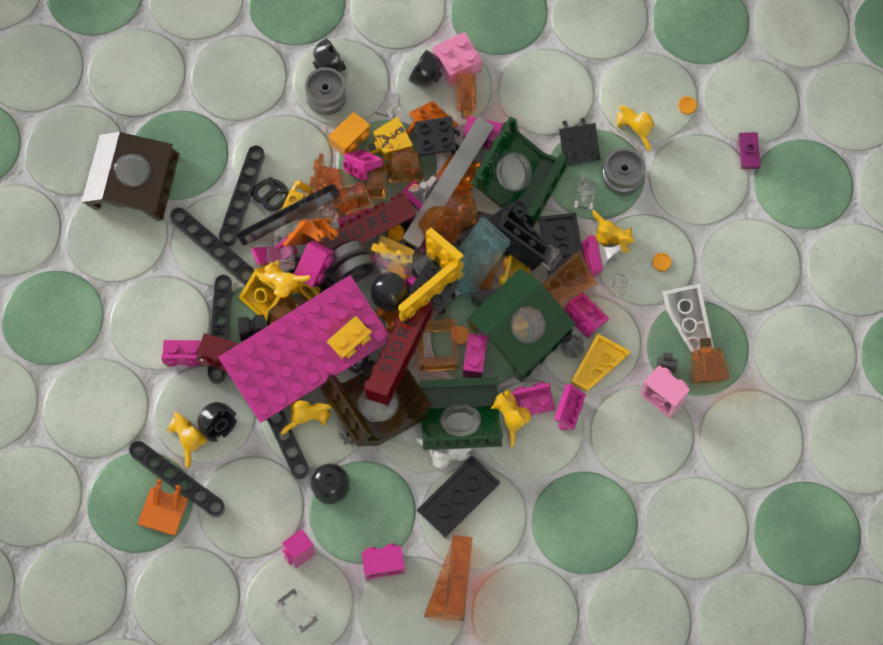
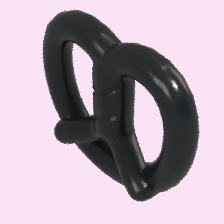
M272 177L260 181L252 191L253 199L258 203H262L268 211H277L282 208L289 194L286 185ZM270 184L271 189L263 197H259L257 194L259 189ZM276 194H283L278 204L274 206L268 204Z

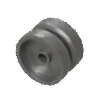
M324 67L318 68L309 74L305 82L307 104L311 110L322 115H330L340 111L346 101L345 79L341 73L333 68Z
M619 148L612 151L606 158L602 174L603 183L606 188L620 196L635 193L641 187L646 170L642 155L630 148Z
M356 240L335 249L332 256L334 259L329 267L332 272H335L334 277L337 283L349 275L357 283L371 274L375 269V263L371 256L367 255L368 251L364 243Z

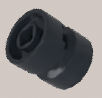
M264 314L255 315L253 319L249 317L237 318L241 342L266 327Z

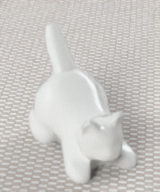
M416 438V441L423 446L422 438ZM472 448L429 450L432 465L437 469H445L451 460L466 461L471 457L467 452Z

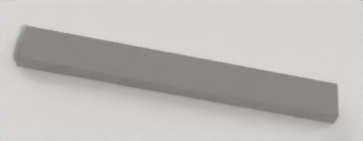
M478 116L403 236V241L419 249L426 238V231L434 225L488 138L494 125Z

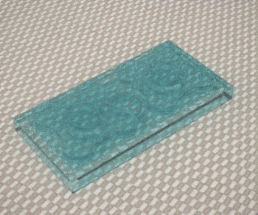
M485 217L480 218L458 249L464 255L461 259V262L464 263V268L461 269L464 276L458 280L460 283L456 289L467 299L471 298V293L478 289L511 243Z

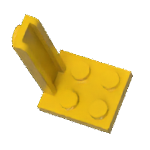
M432 228L426 231V254L431 260L437 261L442 270L398 306L400 312L399 319L402 322L407 318H411L421 306L427 305L435 294H440L448 283H452L456 279L459 280L464 276V273L461 272V269L464 268V263L461 262L464 255Z

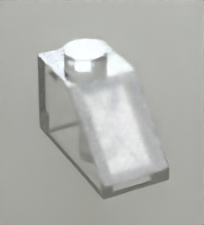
M578 179L574 207L593 209L596 194L595 181Z

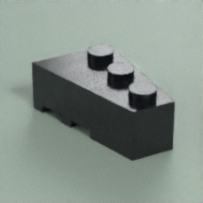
M511 202L500 214L488 239L534 271L546 259L551 247L536 230L533 231L526 223L527 219L524 216L521 217L514 210L515 205Z

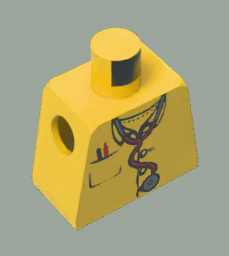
M399 117L376 129L373 132L374 142L366 145L369 153L376 154L380 152L383 160L402 157L399 156L398 152L404 150L409 151V153L413 151V145Z

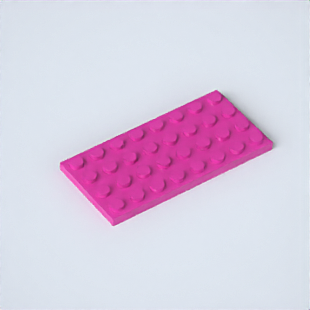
M351 275L225 352L218 359L261 424L323 385L329 375L337 376L386 345L389 334ZM357 316L368 330L371 329L372 333L369 335L371 339L364 346L359 344L355 348L357 352L349 359L347 357L341 359L326 342L351 319Z

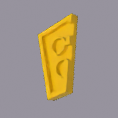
M597 333L571 384L588 392L621 363L631 351Z

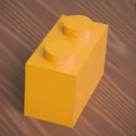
M353 112L328 136L329 144L343 156L345 153L356 151L358 145L369 138L370 124Z

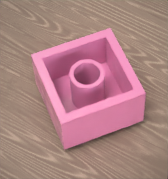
M465 32L433 46L432 53L439 58L441 62L440 71L449 86L482 71V59Z
M659 365L644 382L640 395L671 418L685 402L690 389L684 381L672 376L673 374L669 369L662 368Z

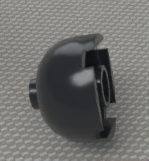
M325 38L316 45L313 51L315 61L312 62L316 69L328 67L340 73L347 69L343 60L340 61L339 53L330 40Z
M425 50L408 79L419 87L430 86L433 82L437 83L442 75L439 58L432 52Z
M386 272L373 282L370 290L371 299L378 308L384 311H396L398 306L410 297L409 287H405L403 284L404 279L396 273Z
M209 403L202 408L198 415L197 424L199 431L209 441L216 442L218 441L216 438L220 436L225 438L234 429L237 422L235 415L237 416V414L225 403Z
M327 463L321 465L311 477L312 492L319 501L325 504L337 503V501L343 500L349 492V476L337 464Z

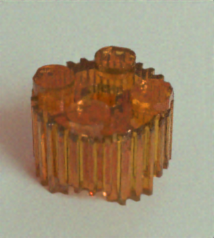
M432 206V208L426 210L424 216L419 220L418 226L423 230L424 238H426V231L432 228L450 244L456 243L461 238L460 230H462L461 222L463 216H461L459 210H454L451 207Z

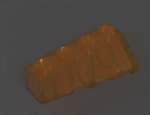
M579 250L547 278L542 285L558 304H561L597 285V282ZM532 307L521 308L527 321L540 315Z
M452 535L451 545L424 617L464 621L472 537Z

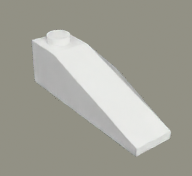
M700 284L663 291L666 311L696 362H702L699 359L700 357H698V352L713 351L712 356L715 359L716 355ZM709 339V347H701V340ZM701 354V358L705 357L707 359L710 357L708 354Z

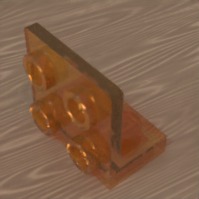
M319 154V158L314 161V176L310 178V195L331 184H335L339 190L343 176L342 169L326 167L324 164V154ZM337 198L328 202L327 205L336 206Z

